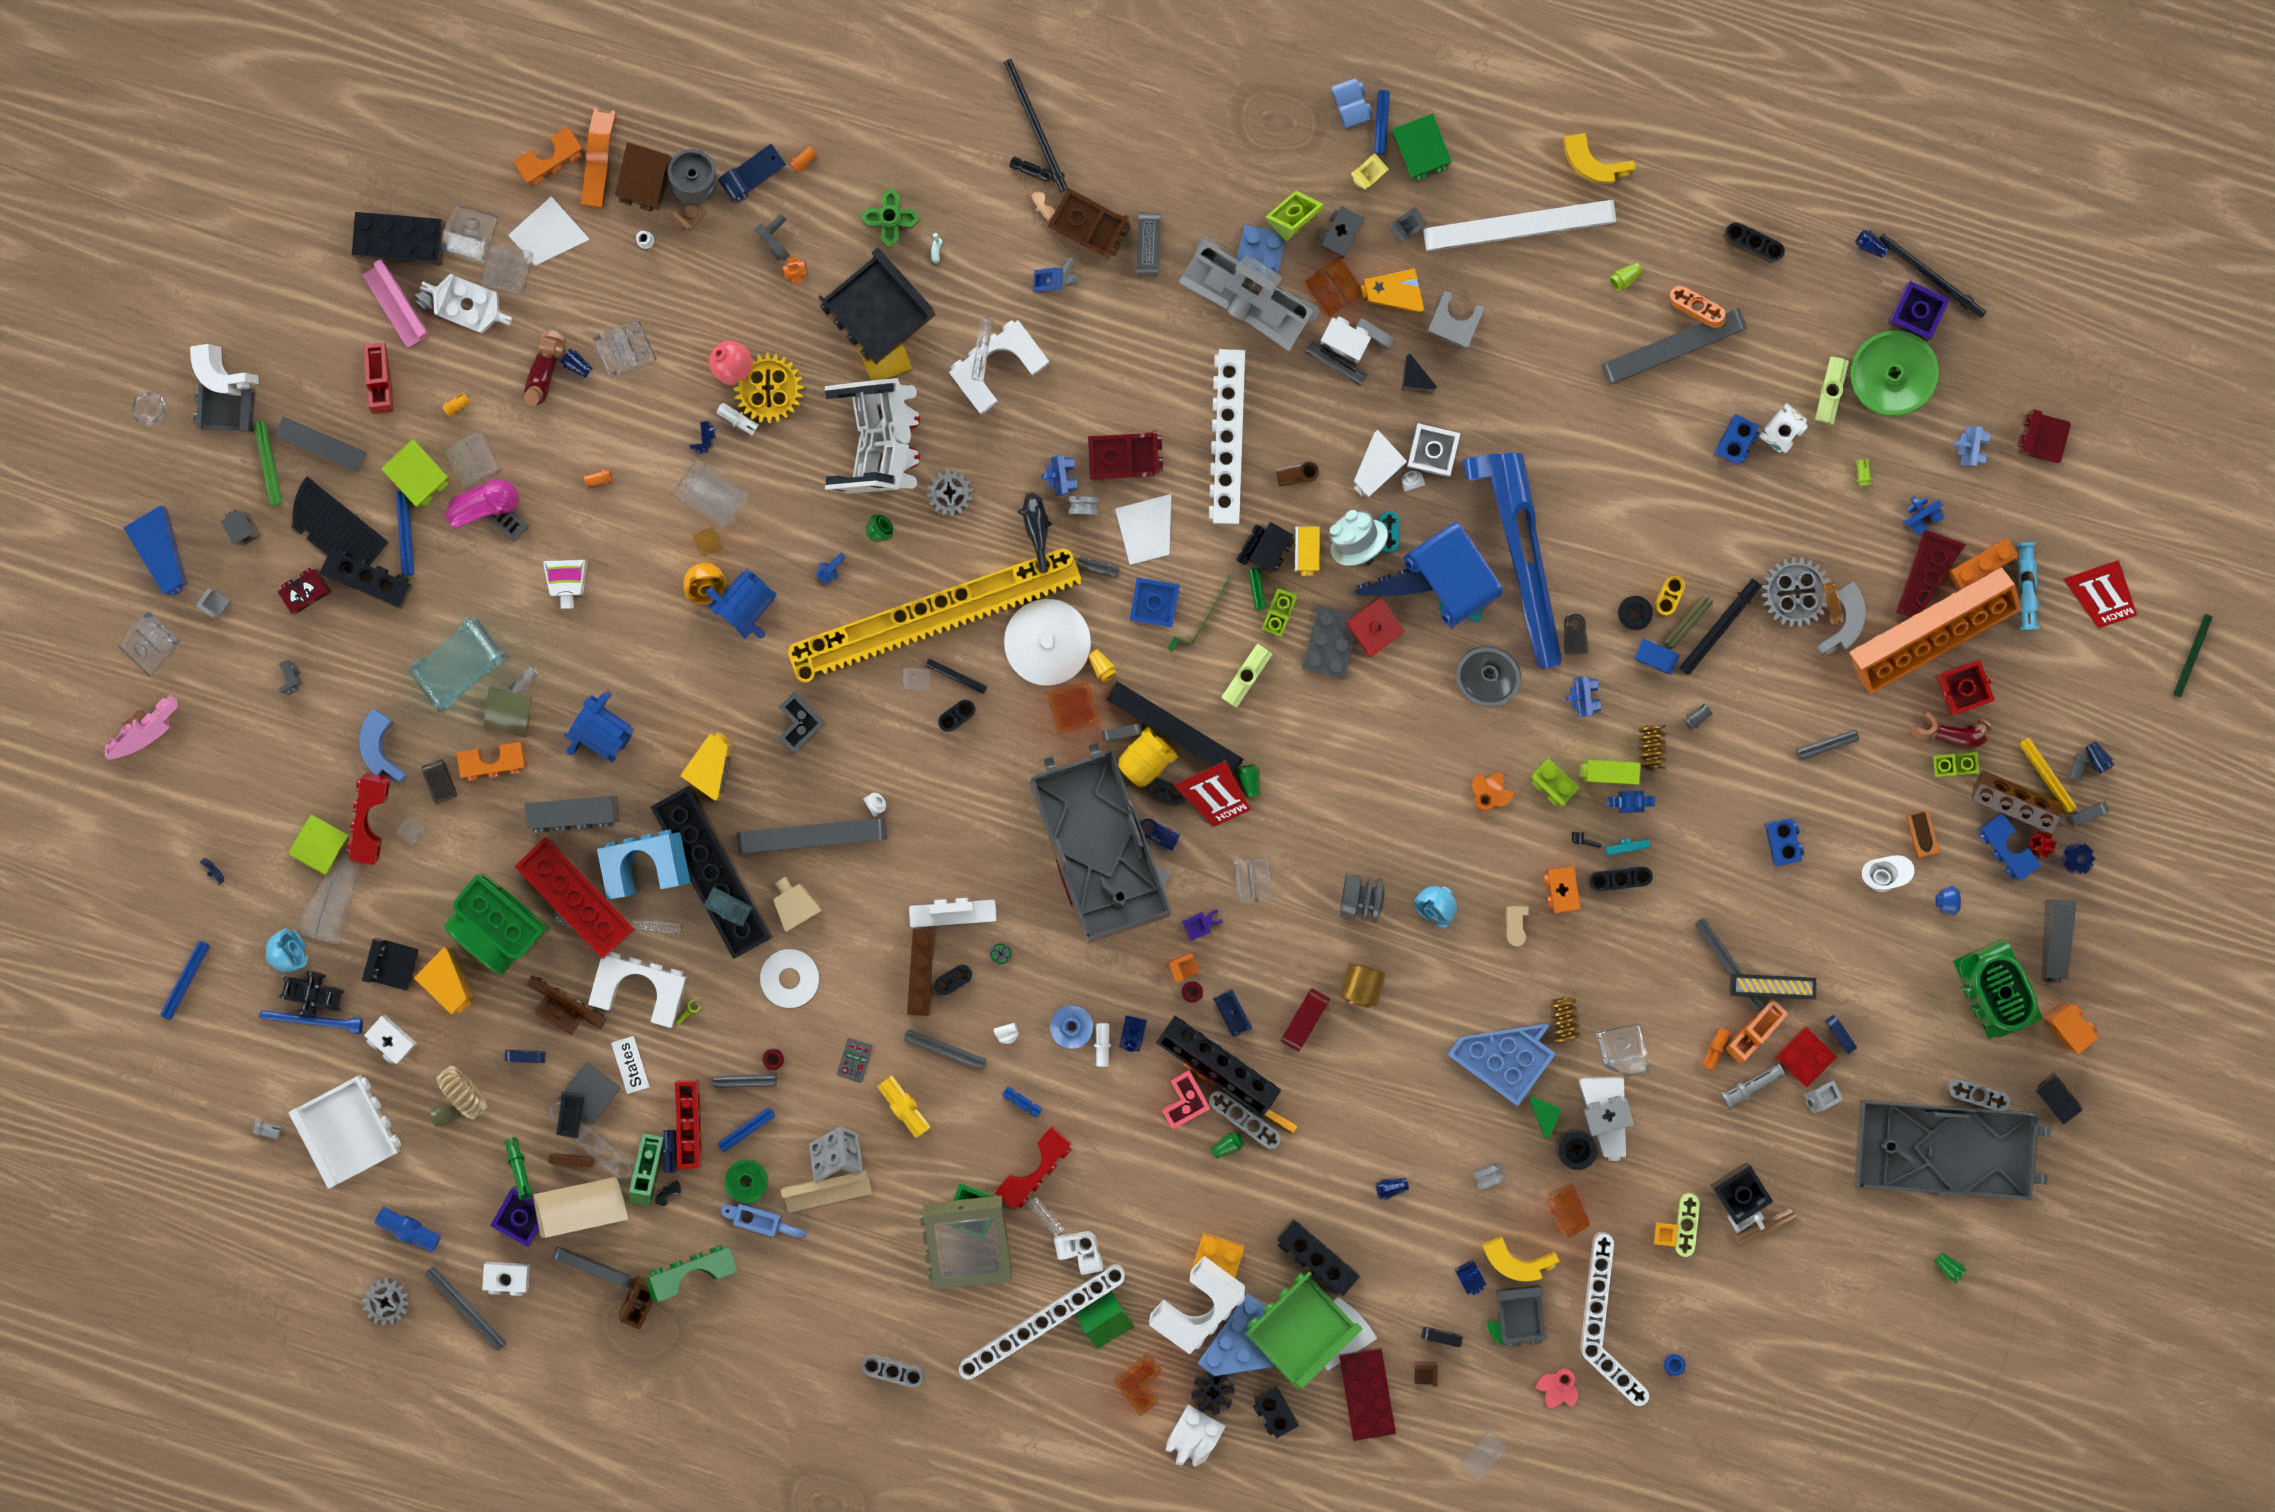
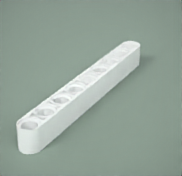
M1614 200L1430 227L1423 229L1426 251H1437L1616 223L1617 219Z
M1118 1264L1110 1265L961 1361L959 1366L960 1375L965 1379H972L1110 1292L1124 1281V1269ZM1112 1270H1118L1121 1273V1278L1116 1281L1112 1280L1109 1277V1273ZM1093 1282H1100L1103 1285V1289L1100 1292H1094L1091 1289ZM1081 1293L1085 1298L1084 1302L1080 1304L1075 1303L1072 1299L1073 1295ZM1057 1305H1063L1066 1308V1313L1064 1315H1057L1054 1308ZM1038 1317H1046L1048 1324L1045 1327L1038 1326L1036 1323ZM1026 1328L1029 1330L1030 1336L1025 1339L1021 1338L1018 1335V1330ZM1008 1340L1011 1342L1012 1347L1009 1350H1003L1000 1347V1342ZM989 1351L993 1355V1360L986 1362L982 1359L981 1354ZM971 1363L974 1365L975 1371L973 1373H966L963 1365Z

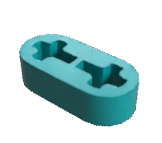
M1387 511L1381 515L1379 521L1383 523V519H1386L1387 515H1391V518L1395 519V523L1391 525V531H1388V533H1391V540L1395 541V545H1392L1391 549H1387V545L1382 548L1384 552L1390 553L1399 546V517L1396 513Z

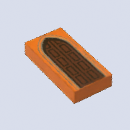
M1926 810L1907 815L1917 858L1939 853L1929 811Z

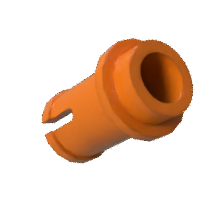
M807 146L796 158L791 159L790 165L797 173L805 171L804 168L817 157V154L810 146Z
M604 468L601 472L584 475L587 489L602 484L609 485L610 482H613L610 469L606 470Z

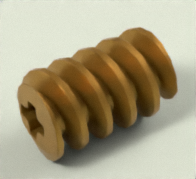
M1645 725L1638 729L1639 732L1645 734L1638 738V740L1645 742V744L1639 746V749L1645 751V753L1639 755V758L1645 760L1641 762L1640 767L1645 769H1666V767L1660 766L1661 763L1666 762L1665 758L1660 757V755L1666 753V750L1660 748V746L1666 744V741L1660 740L1661 737L1666 736L1665 732L1660 731L1666 725Z
M1562 997L1550 999L1555 1001V1004L1549 1006L1550 1009L1556 1010L1550 1016L1557 1018V1021L1551 1024L1558 1027V1030L1554 1031L1553 1034L1559 1036L1558 1039L1554 1040V1043L1575 1041L1576 1038L1581 1036L1579 1032L1574 1031L1580 1027L1579 1024L1573 1023V1021L1578 1019V1015L1572 1014L1577 1011V1007L1571 1006L1572 1003L1576 1002V998Z

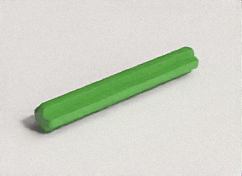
M258 421L254 423V429L269 502L271 506H277L282 504V498L267 425L265 421Z

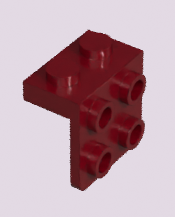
M2035 409L2026 413L2023 420L2024 432L2023 435H2020L2017 447H2019L2018 453L2053 463H2060L2071 427L2070 422L2043 415L2042 411Z

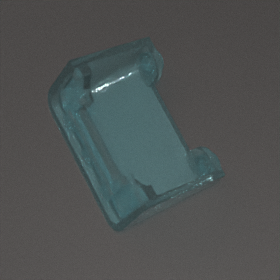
M470 617L466 618L460 623L461 628L426 658L423 660L418 659L410 666L412 669L409 672L439 713H445L453 706L451 701L456 702L462 694L488 672L495 669L494 665L503 664L510 658L507 652L476 617L473 619Z

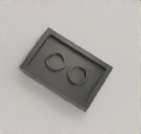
M1319 605L1302 666L1303 669L1340 679L1345 678L1355 636L1345 622L1353 617V614Z

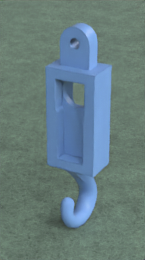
M740 1203L738 1207L727 1204L721 1209L724 1217L734 1220L733 1225L775 1237L778 1231L798 1238H804L807 1235V1232L803 1229L781 1223L782 1215L744 1203ZM744 1211L752 1212L754 1216L752 1222L747 1223L742 1220Z

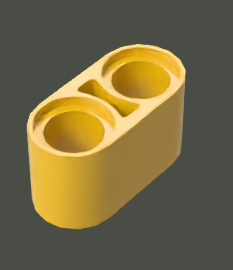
M1671 576L1663 583L1655 602V610L1659 615L1667 616L1676 610L1685 588L1682 578ZM1671 580H1676L1679 583V590L1677 592H1672L1669 589L1668 585ZM1662 600L1670 602L1671 608L1668 612L1661 610L1660 603Z

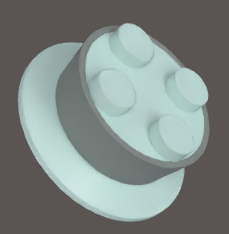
M1350 510L1330 528L1329 538L1332 542V557L1341 565L1352 566L1366 562L1367 566H1369L1374 561L1373 557L1386 544L1388 531L1385 525L1380 521L1373 520L1372 515L1368 512Z

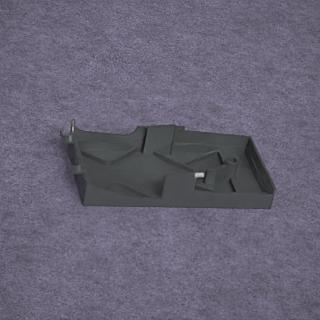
M1098 742L1089 744L1092 757L1059 768L1055 766L1053 756L1045 758L1046 772L1037 774V776L1031 777L1030 780L1034 798L1087 944L1168 918L1171 914L1169 903L1135 807H1133L1122 779L1115 758V750L1113 748L1106 753H1101Z

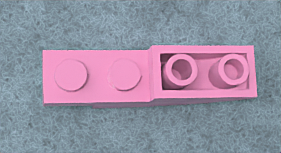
M171 694L166 699L162 698L156 705L157 709L152 714L148 713L142 719V724L136 720H133L130 724L126 723L121 728L120 735L116 739L112 738L106 744L105 758L111 760L129 755L159 738L170 728L167 718L178 707L177 699Z

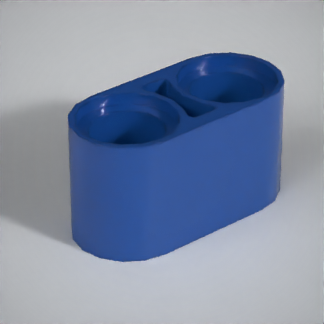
M1642 639L1634 659L1661 672L1672 675L1680 655L1651 641Z

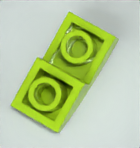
M1278 587L1262 630L1282 637L1298 594Z
M1978 752L1933 756L1935 777L1980 773Z

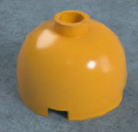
M699 563L692 566L686 572L683 579L685 596L687 599H692V603L704 605L712 602L713 598H710L706 593V588L709 586L713 587L719 595H723L727 590V582L723 572L712 563Z

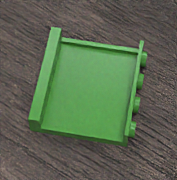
M1311 1272L1299 1273L1292 1280L1295 1284L1289 1289L1285 1287L1277 1295L1279 1299L1274 1304L1272 1302L1267 1304L1262 1309L1264 1314L1259 1319L1254 1317L1246 1325L1248 1329L1244 1332L1297 1390L1302 1389L1363 1330L1358 1323H1353L1310 1276Z

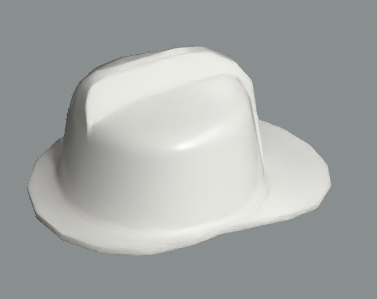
M1900 855L1868 861L1862 869L1864 882L1877 892H1887L1892 888L1903 886L1911 881L1914 876L1912 862Z

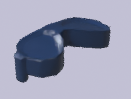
M204 858L200 861V864L210 869L207 873L209 877L214 874L215 879L219 882L218 885L225 881L220 870L210 860Z

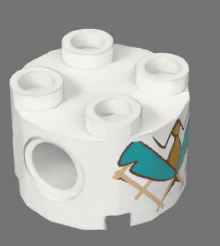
M1788 403L1783 406L1785 411L1780 409L1764 428L1766 434L1761 432L1759 435L1763 441L1778 453L1781 451L1786 453L1794 444L1792 439L1797 434L1800 437L1808 427L1805 423L1807 419ZM1785 424L1790 426L1791 430L1788 434H1781L1778 431L1779 427Z

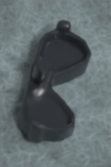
M676 1180V1182L671 1183L668 1187L664 1186L662 1188L663 1191L656 1196L655 1202L661 1206H666L669 1195L680 1194L682 1189L679 1181Z

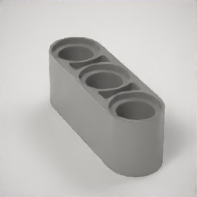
M877 1354L868 1355L862 1363V1370L866 1375L907 1387H918L924 1379V1371L921 1367ZM874 1360L877 1362L878 1368L870 1370L866 1362ZM889 1366H896L899 1374L891 1376L887 1368ZM915 1371L919 1374L920 1379L916 1382L911 1381L908 1373Z

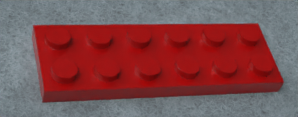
M547 837L542 839L514 866L602 959H605L635 930Z

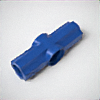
M384 1206L378 1213L374 1223L394 1233V1236L410 1244L414 1243L430 1252H434L441 1238L440 1234L422 1226L418 1220L406 1215L402 1216Z

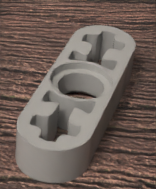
M1953 1079L1947 1087L1950 1096L1991 1110H2007L2010 1106V1098L2007 1094L1965 1080ZM1961 1083L1960 1087L1969 1090L1968 1099L1965 1098L1967 1094L1963 1092H1958L1955 1095L1956 1091L1953 1090V1086ZM1977 1089L1984 1091L1985 1096L1981 1101H1975L1973 1098V1093ZM1989 1096L1996 1099L2002 1096V1100L2005 1101V1104L2000 1105L1999 1108H1997V1103L1989 1101V1105H1986Z

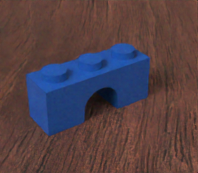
M2003 813L1996 814L1978 828L1981 832L1979 837L1986 845L1990 844L1994 850L1992 851L1993 856L1999 863L2002 861L2007 867L2005 872L2012 880L2022 881L2042 866L2029 848H2023L2015 854L2007 849L2006 840L2016 830Z

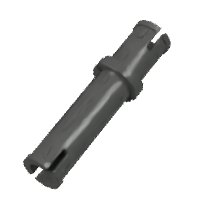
M1314 341L1310 343L1305 351L1306 354L1322 362L1321 365H1327L1358 384V386H1361L1367 377V374L1332 354L1333 351L1322 348Z

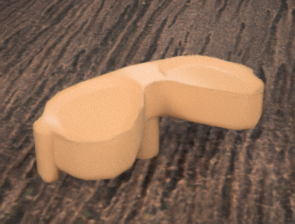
M1034 192L1031 197L1037 205L1036 211H1041L1047 221L1050 220L1055 213V209L1044 204V193Z

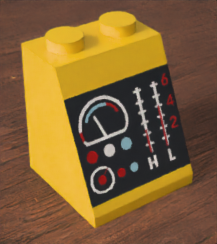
M718 732L708 735L680 775L715 801H720L723 797L732 745L728 743L730 739Z

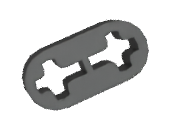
M1142 723L1102 730L1103 741L1141 735L1143 732Z
M2106 801L2067 817L2071 827H2074L2110 811Z

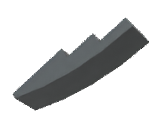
M284 416L275 434V437L359 472L367 453Z

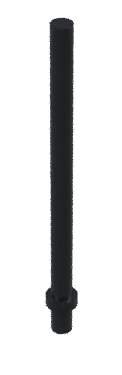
M1007 59L1004 61L1005 67L1051 169L1052 179L1056 181L1060 192L1068 190L1064 180L1065 174L1060 171L1012 59Z

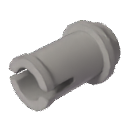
M263 1120L260 1122L256 1121L253 1128V1134H256L257 1137L262 1135L279 1140L282 1131L281 1126L267 1124Z

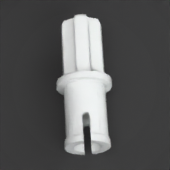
M722 403L717 410L718 415L733 423L734 427L738 426L751 436L759 425L744 416L742 411L739 413L725 403Z
M1098 1023L1096 1025V1043L1094 1047H1096V1066L1099 1067L1109 1066V1047H1111V1044L1109 1043L1108 1023Z

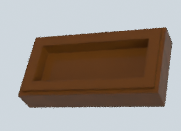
M552 1153L549 1156V1163L592 1168L595 1166V1158Z

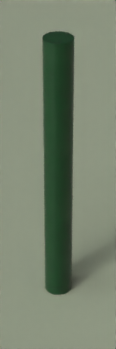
M2205 614L2174 690V696L2182 697L2213 617Z

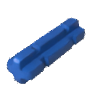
M1007 1087L1002 1094L1005 1099L1011 1100L1013 1104L1024 1111H1029V1114L1036 1118L1042 1111V1107L1036 1103L1034 1105L1033 1101L1020 1093H1015V1090Z

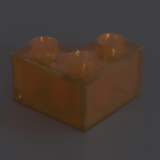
M1148 1352L1114 1378L1115 1384L1140 1416L1158 1403V1399L1147 1384L1162 1373V1368Z

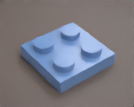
M1244 225L1237 260L1241 261L1247 255L1278 273L1285 240L1278 232Z

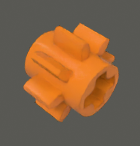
M797 256L787 258L788 264L783 265L786 281L792 280L793 284L803 283V277L808 276L805 260L799 261Z

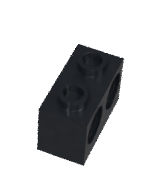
M1277 1385L1254 1398L1256 1404L1253 1407L1259 1417L1263 1415L1267 1423L1264 1426L1270 1436L1274 1434L1277 1439L1299 1426L1297 1419ZM1266 1399H1273L1275 1406L1271 1409L1265 1408L1263 1402ZM1278 1417L1284 1418L1286 1420L1285 1426L1281 1428L1274 1425L1275 1419Z

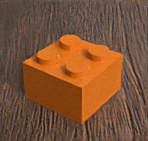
M2061 1002L2046 1014L2043 1019L2069 1052L2080 1054L2098 1039V1036L2095 1034L2097 1029L2090 1021L2087 1022L2082 1018L2084 1013L2076 1004Z

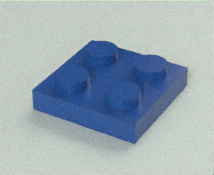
M1137 578L1130 621L1172 628L1180 585Z

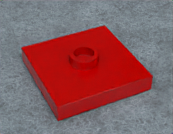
M1377 597L1345 622L1369 657H1373L1405 632L1381 597Z

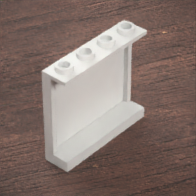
M358 1075L288 1112L328 1189L401 1151L399 1148L401 1146L397 1135H393L389 1129L391 1123L386 1115H382L379 1109L381 1104L376 1096H372L369 1090L371 1085L366 1077L363 1078L362 1075Z

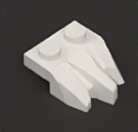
M1187 1405L1168 1438L1165 1451L1172 1452L1174 1449L1177 1450L1176 1465H1183L1190 1457L1193 1466L1196 1467L1206 1461L1226 1426L1194 1407Z

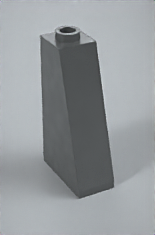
M2046 899L2042 977L2048 978V982L2061 983V979H2068L2076 911L2075 901Z

